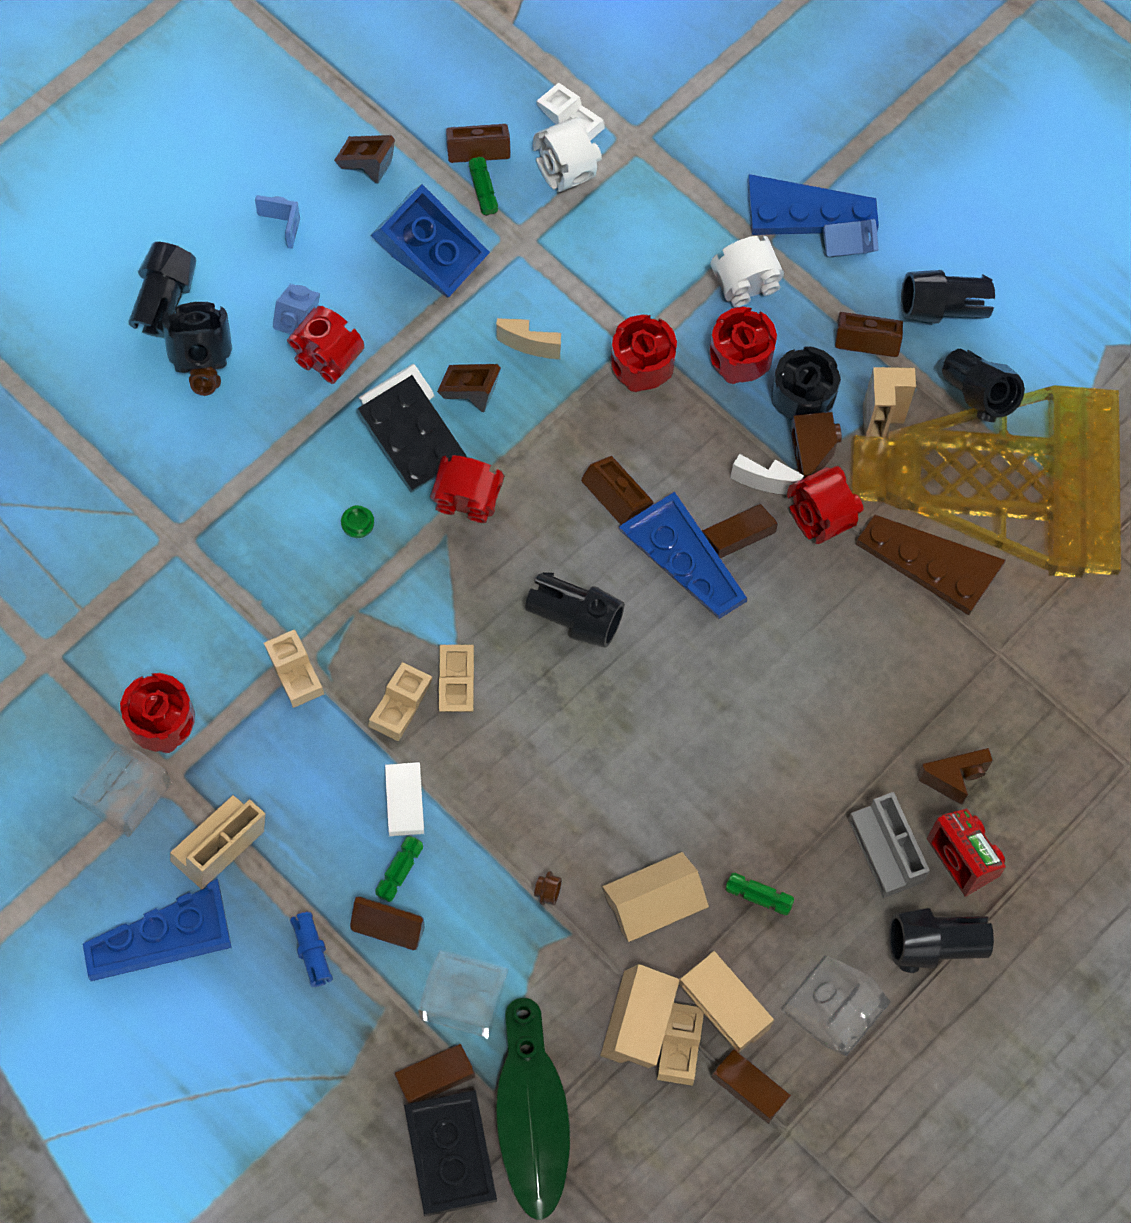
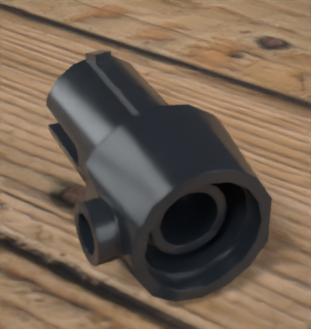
M166 242L152 243L138 270L139 276L144 280L128 321L132 328H138L139 323L144 324L142 333L164 338L162 326L164 314L168 311L170 315L174 314L181 294L188 293L191 289L197 261L192 253L174 244Z
M943 270L908 272L905 275L901 289L902 314L907 319L939 324L943 316L989 318L992 315L993 306H985L983 300L966 298L995 299V287L992 279L984 274L979 278L946 276Z
M961 348L952 351L945 361H942L943 378L963 392L964 400L968 406L978 410L977 418L987 422H995L996 418L1012 414L1020 406L1024 398V382L1019 374L1008 365L988 362L972 351L967 350L966 352Z
M543 572L539 574L534 580L539 585L538 590L530 588L525 604L526 611L572 629L571 637L574 640L604 648L608 647L621 622L625 606L624 602L596 586L585 590L553 577L554 573Z
M930 908L895 913L891 918L889 926L891 956L894 963L907 973L918 972L920 968L934 969L938 965L939 959L989 958L994 945L993 927L991 923H987V916L934 917Z

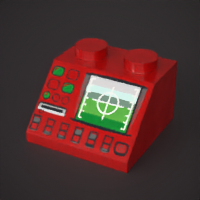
M967 808L944 814L937 818L927 837L928 842L965 897L1000 877L1006 868L1003 853L996 845H991L984 835L986 831L981 820L975 815L972 816Z

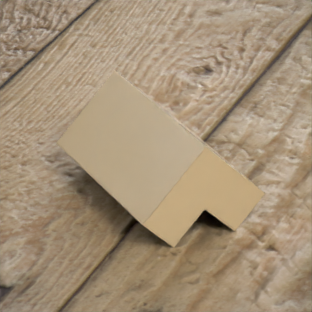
M873 367L863 402L864 441L884 442L890 423L904 424L916 388L915 368Z
M232 795L170 852V862L200 889H203L264 832L266 813L250 799L243 804Z
M683 852L603 886L607 902L616 914L621 932L628 942L709 907L698 870Z
M715 951L680 979L679 985L738 1053L751 1042L755 1043L770 1030L774 1021L772 1016Z
M640 964L625 970L600 1056L619 1063L630 1061L647 1068L656 1066L680 979Z

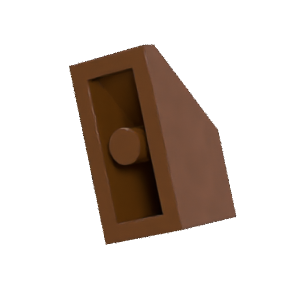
M833 412L793 416L790 433L797 472L804 475V479L822 470L834 456L837 443H841L842 434L840 424L834 423Z

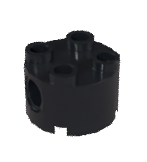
M191 302L175 307L176 313L170 315L169 311L164 314L162 326L169 361L174 364V369L177 372L184 373L192 369L206 367L221 369L226 366V358L230 356L232 351L228 314L225 308L220 306V310H217L214 303Z
M803 347V350L795 351L793 349L788 351L779 360L772 385L773 406L792 420L793 416L830 412L835 403L841 382L835 359L824 350L815 347Z

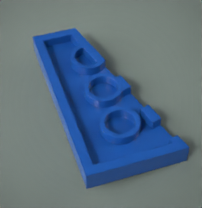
M748 175L752 235L824 233V225L870 219L876 220L878 231L879 222L876 198L757 175Z
M675 492L619 526L620 532L718 619L747 602L746 595Z
M218 879L206 885V888L192 895L189 892L176 898L177 902L159 911L156 908L143 914L144 918L130 925L122 924L83 943L87 974L90 982L232 948Z

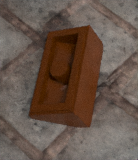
M508 124L446 128L448 160L451 163L469 162L470 159L480 156L485 158V160H501L511 157Z
M839 312L835 341L837 349L891 357L899 356L903 338L902 320Z
M613 456L590 464L581 479L582 483L620 525L643 512L654 503Z
M759 504L706 528L702 532L718 556L722 558L776 533L778 524L773 516Z
M358 896L354 901L350 928L353 932L410 950H417L425 925L422 916Z
M461 1044L394 1073L407 1104L424 1101L475 1078V1072Z
M735 1049L718 1066L711 1077L767 1124L770 1123L791 1096Z

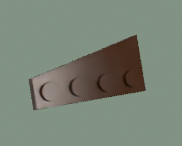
M874 515L856 542V545L967 615L971 614L1006 561L1005 559L878 515Z

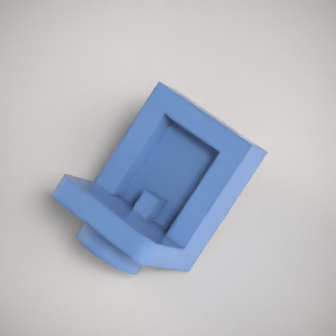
M290 284L276 300L273 328L292 334L311 310L318 306L320 293L309 290L302 285Z

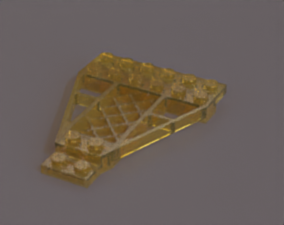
M1053 385L1025 393L1019 407L1043 400L1049 401V438L1009 434L1007 431V416L999 417L998 434L941 430L979 419L976 417L978 410L975 408L889 432L888 437L855 435L853 439L851 492L858 495L861 501L884 502L900 510L915 511L1048 570V576L1082 578L1084 573L1118 575L1121 571L1119 390ZM946 448H957L959 450L952 455ZM934 449L946 460L937 468L925 458ZM979 450L993 452L985 457ZM966 452L978 462L969 471L957 460ZM1012 453H1023L1025 455L1018 460ZM999 454L1011 465L1003 473L990 462ZM1031 457L1044 467L1035 476L1023 465ZM950 465L962 476L954 484H951L941 474ZM921 466L929 473V475H927L922 480ZM982 468L994 478L986 487L973 476ZM1015 470L1028 481L1020 489H1017L1007 479ZM1048 472L1049 490L1039 481ZM935 479L945 491L940 495H931L924 486ZM967 481L978 493L973 498L964 497L957 488ZM1000 484L1011 496L1006 500H998L990 491ZM1033 486L1044 498L1039 503L1030 502L1023 493ZM953 514L998 517V534ZM1006 518L1048 521V556L1006 538Z

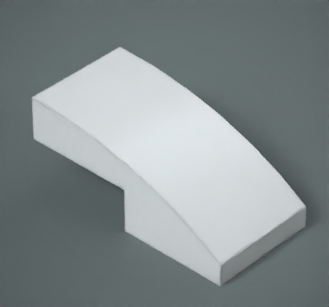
M560 83L556 84L537 100V105L555 124L580 117L585 123L590 141L605 129L603 119L583 107L580 96Z
M739 454L733 463L730 478L761 491L787 495L789 486L802 480L804 475L777 460H774L768 470Z
M420 762L385 765L389 836L424 834Z

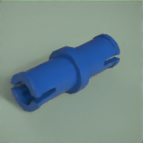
M304 912L297 914L298 920L296 917H292L290 922L299 945L297 948L298 957L304 960L310 979V986H323L326 984V981L331 982L333 980L324 955L326 950L324 941L319 940L312 913Z

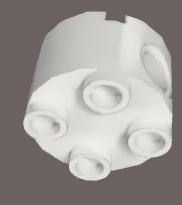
M580 117L568 119L541 130L533 137L534 151L539 149L541 157L536 158L538 167L552 189L558 188L557 192H562L596 176L597 162L602 160L601 152L596 143H591L587 135L585 123Z
M758 235L741 239L722 249L723 257L719 259L716 254L711 260L710 265L722 288L724 297L727 301L732 302L735 308L749 303L752 296L761 293L763 296H768L781 288L779 281L783 278L784 272L767 236H764L762 241H760Z

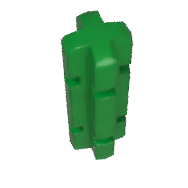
M480 156L470 159L469 169L473 176L472 180L478 201H480L481 212L487 216L498 212V203L494 196L495 192L489 171H487L486 160Z
M412 836L406 837L401 845L402 851L397 852L384 874L385 880H381L375 889L376 895L384 901L391 902L398 892L397 886L401 887L415 863L414 858H418L423 849V843Z
M737 873L730 875L725 888L728 893L736 896L742 894L744 895L743 899L767 909L771 906L775 908V912L782 915H788L794 903L793 896L783 892L780 895L776 893V889L752 879L748 882L744 876Z

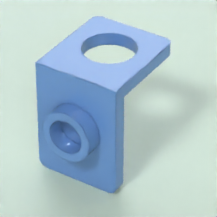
M257 195L255 204L259 216L288 221L285 231L287 247L293 248L300 222L298 202L289 201L280 196L271 198Z
M875 219L829 224L823 227L827 257L878 251ZM869 231H870V237H871V240H870V241H869V236H868V232H869Z

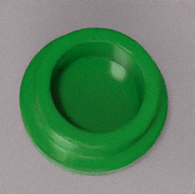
M352 506L341 517L343 531L352 538H363L369 535L374 528V516L366 507Z

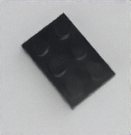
M413 375L357 408V414L410 493L437 477L442 456H446L448 461H451L452 455L467 457Z
M476 1090L405 1104L404 1109L424 1217L497 1202Z

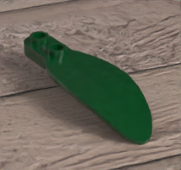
M518 998L508 1005L505 1013L508 1057L503 1066L498 1085L497 1130L502 1160L512 1192L523 1211L529 1217L542 1220L550 1216L556 1209L564 1190L570 1154V1122L561 1079L553 1062L545 1052L540 1007L529 998ZM525 1010L530 1014V1017L520 1019L517 1013ZM523 1045H529L533 1048V1052L523 1054L520 1048Z

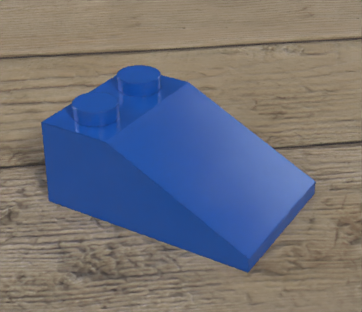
M423 184L412 190L371 234L395 260L447 298L451 296L490 253Z

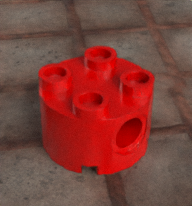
M317 306L316 309L314 307L287 339L288 344L297 353L294 358L295 361L305 370L313 368L331 384H334L364 350V341L355 328L349 332L344 327L348 323L347 320L324 306Z
M743 306L729 309L719 316L713 327L709 350L711 363L716 371L723 376L724 380L731 384L754 381L768 372L772 365L777 339L775 325L766 314L761 311L759 314L751 311L752 308Z
M645 314L629 317L619 324L612 340L610 363L614 375L621 383L626 385L628 390L639 392L641 390L657 388L672 377L677 348L674 330L666 321L660 318L657 321L656 319H651V315Z
M452 455L451 461H448L446 456H442L430 498L437 503L435 509L440 513L454 515L455 511L467 513V518L471 521L486 523L488 517L493 516L495 512L496 500L505 476L499 469H497L495 474L489 472L491 465L473 458Z
M839 466L833 468L826 467L793 483L787 491L788 499L793 497L795 503L789 507L797 526L809 540L815 537V543L818 545L856 526L858 514L864 510L861 499L858 495L852 494L846 483L845 473Z
M152 673V676L145 678L141 676L125 689L120 701V709L125 726L132 740L144 749L170 753L191 734L195 723V711L184 685L173 676L163 673Z

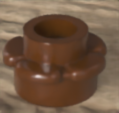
M212 367L192 369L190 371V387L199 395H210L221 384V377L217 375V370Z
M549 871L546 877L539 876L535 886L534 896L539 897L541 905H545V903L555 905L559 897L562 878L553 876L552 871Z

